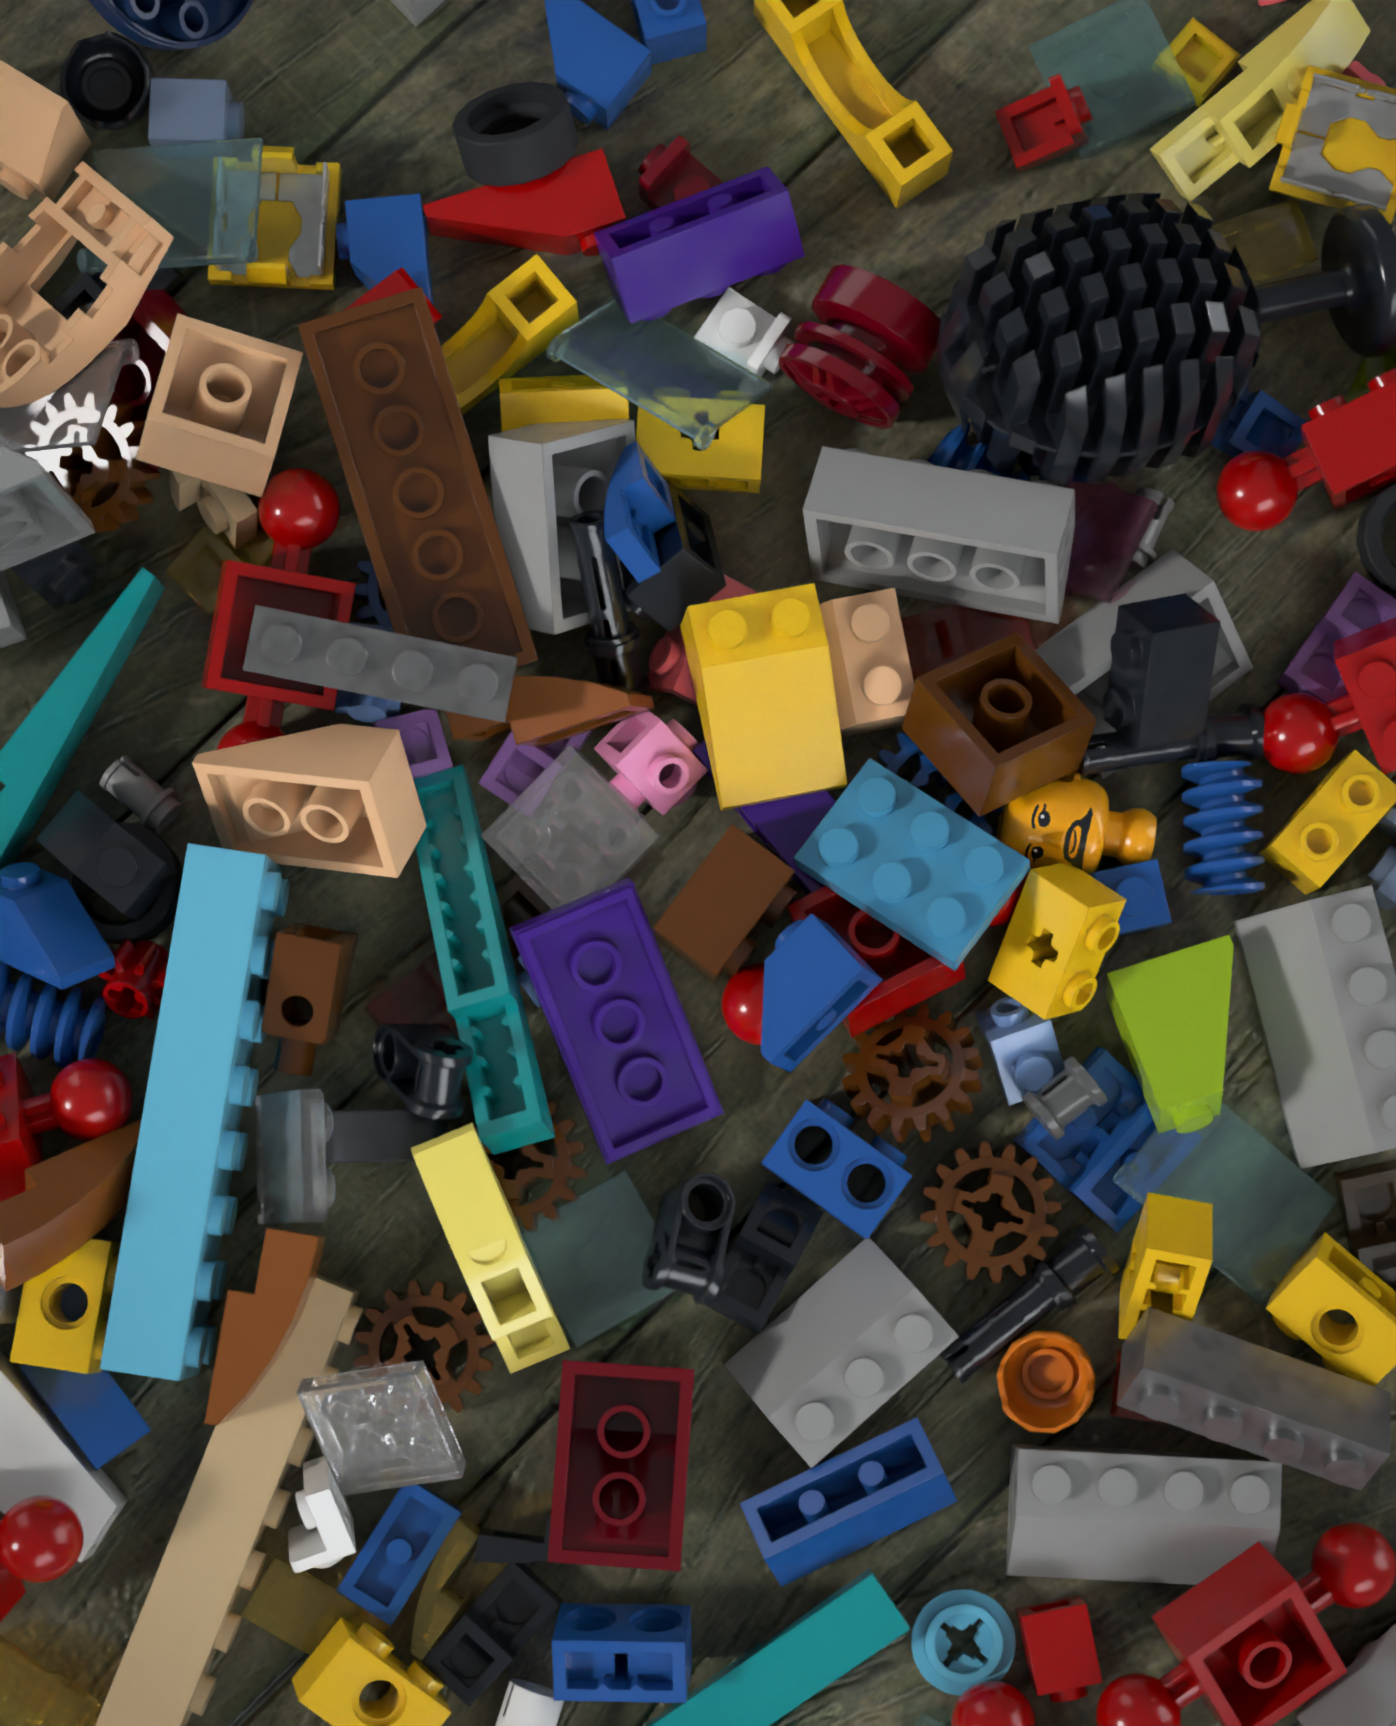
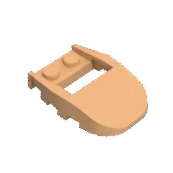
M81 161L74 169L79 174L78 178L56 204L46 197L28 215L36 224L13 248L4 241L0 244V408L17 407L40 400L53 393L84 369L127 325L174 239L151 216L84 161ZM79 240L108 265L99 277L107 286L87 313L78 308L67 320L38 292L61 266L76 241Z

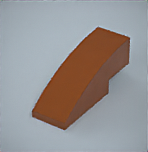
M514 676L505 723L446 711L454 740L484 741L512 731L516 745L543 747L655 709L652 696L616 685L555 676Z
M142 1119L25 1169L26 1191L0 1202V1284L6 1292L44 1273L77 1251L108 1225L128 1203Z
M266 1228L255 1291L236 1288L228 1290L205 1424L218 1426L226 1422L253 1394L280 1357L301 1318L315 1282L326 1236L281 1228Z

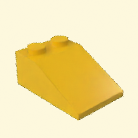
M815 583L687 606L680 628L720 810L723 811L846 787L847 777L829 645Z

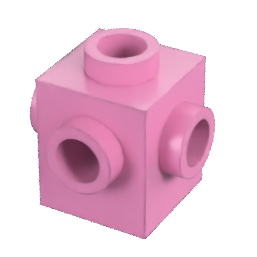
M650 711L621 720L593 748L617 773L610 783L631 805L637 809L645 801L663 816L672 807L684 803L695 791L697 782L708 771L693 754V749L699 745L696 739L675 719L672 718L665 724Z

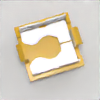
M1308 65L1297 103H1286L1274 142L1282 144V150L1275 167L1269 191L1335 210H1341L1344 207L1362 203L1369 204L1375 207L1391 225L1396 211V89Z
M255 145L253 150V160L255 163L240 162L236 158H215L208 281L210 285L335 290L337 261L336 223L339 222L342 173L340 163L316 162V165H299L294 155L295 147Z

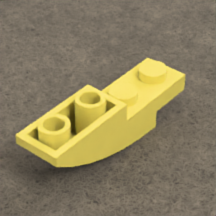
M1311 0L1238 61L1243 69L1241 74L1150 148V151L1181 196L1191 202L1238 162L1251 168L1278 144L1274 141L1286 103H1297L1308 65L1340 74L1349 66L1371 31L1352 0Z
M473 1123L412 1147V1155L453 1254L492 1341L495 1340L510 1374L569 1350L570 1346L564 1329L523 1241L518 1223Z

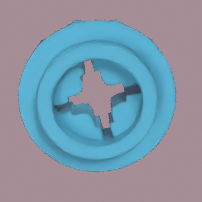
M971 1588L943 1591L921 1607L911 1630V1648L917 1668L930 1684L948 1694L961 1696L968 1688L977 1683L1000 1681L1008 1672L1014 1658L1016 1646L1015 1632L1009 1616L995 1599ZM980 1618L981 1621L976 1626L978 1630L974 1634L973 1639L979 1647L978 1650L985 1658L981 1661L977 1656H970L962 1651L955 1658L951 1657L944 1664L943 1662L949 1656L947 1652L952 1643L946 1635L945 1629L941 1627L943 1622L949 1627L955 1626L963 1631L970 1624L974 1625Z

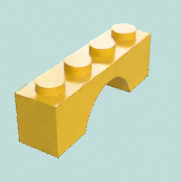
M754 0L753 13L896 209L947 175L953 153L952 148L916 100H909L898 93L876 68L852 28L843 0Z
M538 254L534 255L491 289L469 321L441 346L462 416L497 389L500 378L512 377L580 323L577 301Z

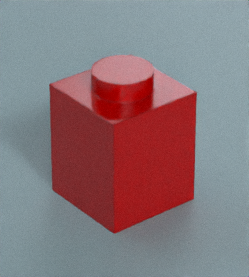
M1079 1596L1015 1608L1031 1687L1038 1696L1049 1694L1050 1702L1054 1703L1072 1701L1087 1696L1089 1694L1087 1686L1103 1683L1087 1605Z

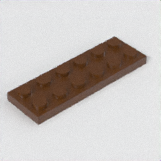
M422 286L297 324L394 633L517 657L516 667L538 661Z

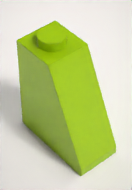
M1230 935L1107 973L1106 1000L1158 1134L1176 1129L1178 1133H1190L1207 1126L1213 1121V1116L1220 1115L1234 950Z

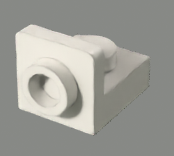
M728 287L695 335L694 345L756 385L766 369L773 374L777 373L781 368L778 365L781 353L787 344L795 343L788 338L791 332L792 318L782 312L776 318Z
M328 1455L303 1463L304 1490L295 1493L303 1524L292 1527L288 1531L289 1562L295 1573L310 1568H327L338 1563L343 1557L356 1553L354 1519Z

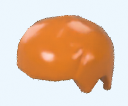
M1035 1330L1012 1342L1002 1358L997 1371V1384L1003 1411L1010 1419L1029 1432L1057 1433L1078 1422L1090 1407L1095 1393L1096 1375L1088 1352L1075 1338L1061 1331Z

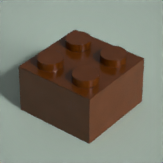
M1016 632L917 677L902 729L980 817L1078 770L1097 718L1023 637Z
M731 824L653 927L656 941L713 984L717 983L723 973L731 978L746 965L756 951L757 943L750 938L760 924L763 922L772 929L786 912L787 906L795 899L793 897L797 892L789 887L795 870L735 825Z

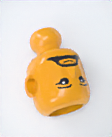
M1076 770L1005 804L999 816L996 839L1029 859L1030 869L1064 863L1078 867L1085 873L1090 874L1097 869L1101 856L1114 857L1124 866L1150 861L1155 843L1157 817L1150 811L1138 807L1130 808L1124 812L1109 810V799L1105 789L1093 780L1082 778L1081 774Z

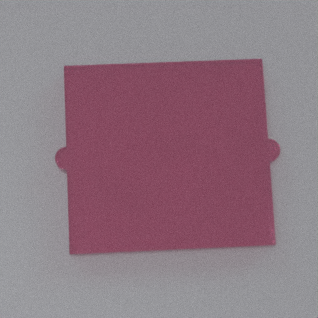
M1070 481L1069 486H1062L1075 489V530L1064 596H1069L1074 592L1111 604L1158 505L1154 500L1121 491L1114 482H1109L1103 486L1093 482L1086 484Z

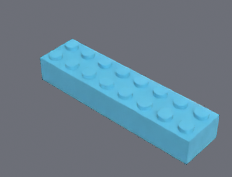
M191 843L187 844L100 1365L102 1370L181 1381L198 1375L201 1365H210L213 1358L217 1327L207 1324L212 1299L221 1300L226 1283L227 1261H220L218 1257L222 1235L231 1236L236 1221L238 1198L229 1196L233 1170L242 1171L245 1164L248 1133L239 1132L243 1106L253 1107L256 1098L259 1071L258 1069L250 1068L253 1044H263L266 1033L262 1032L265 1005H260L264 979L269 980L275 945V942L271 941L274 916L284 917L290 888L289 879H283L281 876L282 868L265 854Z

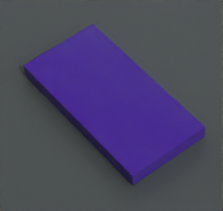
M629 877L509 928L597 1147L606 1164H610L724 1114L634 883Z

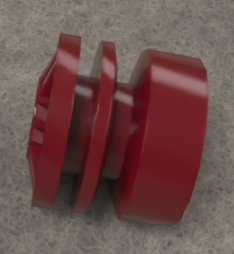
M844 264L832 266L815 295L811 309L823 324L811 321L800 322L794 333L797 343L786 345L779 357L778 365L786 376L802 390L832 411L868 426L880 429L892 428L901 410L897 402L908 401L913 391V385L901 370L912 373L924 372L936 352L940 318L910 293L881 276L854 266Z

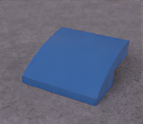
M1097 1046L1081 1065L1096 1081L1108 1101L1101 1107L1093 1104L1064 1128L1065 1135L1058 1141L1045 1130L1034 1116L1013 1142L1029 1157L1034 1156L1038 1160L1037 1164L1112 1231L1118 1233L1145 1203L1147 1193L1155 1192L1202 1137L1196 1131L1178 1133L1176 1129L1158 1134L1138 1080L1107 1050Z

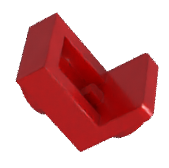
M1060 73L1048 78L1051 86L994 111L1016 168L1020 173L1089 143L1083 128V124L1093 120L1080 86L1077 85L1068 89Z

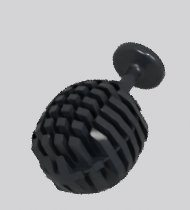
M1131 193L1128 195L1127 201H1125L1127 194L1094 198L1092 203V199L1058 205L1055 211L1054 208H1047L1021 214L1015 230L1017 219L1002 220L986 232L983 246L965 256L961 276L953 286L950 297L951 301L949 302L946 314L944 310L942 311L936 347L940 381L964 433L970 417V423L978 441L989 444L986 456L996 472L1012 475L1019 450L1021 452L1018 463L1028 476H1039L1038 480H1046L1059 486H1069L1070 481L1087 484L1104 481L1107 476H1128L1140 473L1144 467L1161 468L1177 463L1180 456L1195 458L1211 445L1218 425L1228 420L1231 410L1234 409L1246 391L1250 381L1248 376L1253 366L1254 369L1259 358L1261 324L1328 309L1340 337L1356 354L1366 358H1377L1396 351V237L1389 223L1375 207L1369 204L1362 203L1344 207L1334 214L1326 227L1321 249L1320 272L1254 286L1235 244L1231 252L1223 235L1211 230L1214 221L1204 207L1187 202L1183 213L1171 199H1160L1161 193Z

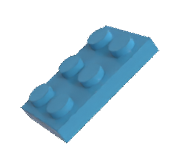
M871 758L863 765L794 857L797 868L954 971H956L1030 870L1029 859Z

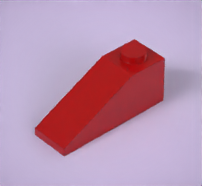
M603 148L570 158L561 168L524 184L501 187L484 185L422 205L431 236L561 255H571L581 251L584 256L599 255L593 233L626 221Z

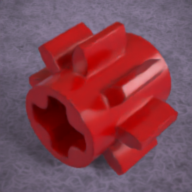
M124 939L116 952L111 951L114 955L115 968L98 975L107 980L99 993L103 996L108 1007L123 1017L136 1019L145 1015L147 1018L153 1019L161 1006L169 953L162 946L152 941L140 940L132 944L128 939Z

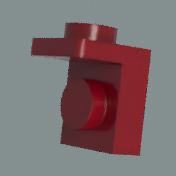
M678 135L668 147L663 143L658 144L646 156L638 170L642 175L639 179L640 199L653 210L724 183L690 154V142L682 135Z

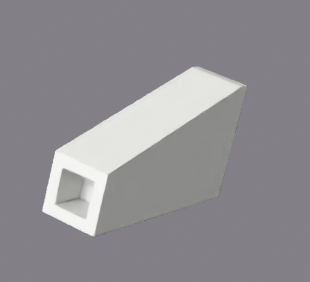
M0 1351V1511L6 1514L17 1502L37 1495L52 1496L64 1501L76 1512L83 1527V1548L77 1560L81 1563L93 1556L128 1499L101 1468L97 1471L92 1468L59 1420L56 1421L34 1389Z

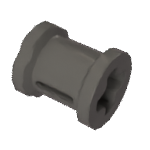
M1073 1056L1063 1061L1065 1069L1036 1093L1028 1091L1021 1098L1035 1118L1056 1141L1065 1135L1064 1128L1093 1104L1101 1107L1108 1101L1096 1081Z

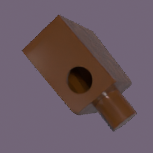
M295 922L277 932L262 1021L263 1033L279 1036L274 1062L275 1070L292 1075L311 1076L317 1044L326 1045L337 1036L358 934ZM297 996H302L311 1003L313 1016H307L298 1009Z

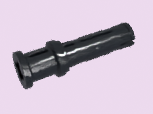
M591 510L579 513L571 517L569 525L570 530L573 532L581 582L584 588L591 628L587 631L586 638L584 639L586 652L594 656L599 683L616 685L649 695L651 692L649 678L641 673L637 647L642 643L641 634L635 623L628 621L616 553L605 540L604 511Z
M1255 703L1241 704L1238 710L1212 715L1207 713L1204 736L1137 749L1118 731L1091 735L1080 768L1077 771L1081 774V777H1084L1088 774L1188 760L1191 764L1243 755L1248 760H1257L1264 756V716Z
M1082 1224L1077 1228V1238L1048 1261L1038 1259L1033 1263L1035 1267L1030 1270L1034 1275L1032 1278L961 1333L955 1341L940 1353L941 1357L963 1384L968 1381L970 1376L1054 1309L1059 1307L1062 1311L1066 1308L1070 1310L1077 1304L1076 1296L1103 1274L1108 1273L1113 1276L1120 1270L1111 1255L1086 1225Z

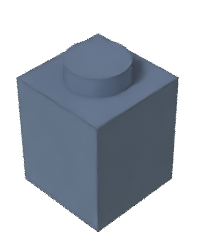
M151 78L148 140L158 159L215 161V158H233V140H243L244 108L242 102H235L226 80Z

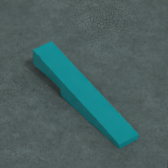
M143 567L0 751V782L6 785L0 792V870L16 862L165 590L161 582Z
M462 764L414 779L427 825L415 847L447 1009L456 1020L459 1039L472 1047L474 1051L472 1062L470 1065L465 1066L479 1139L495 1155L554 1138L556 1136L467 770Z
M868 1568L765 1643L761 1641L688 1693L686 1703H674L644 1726H770L911 1628L872 1570Z

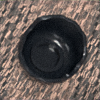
M106 31L100 35L81 39L73 45L69 56L65 59L60 69V95L69 102L78 120L96 130H118L134 124L144 115L150 104L151 78H155V73L145 52L127 37Z

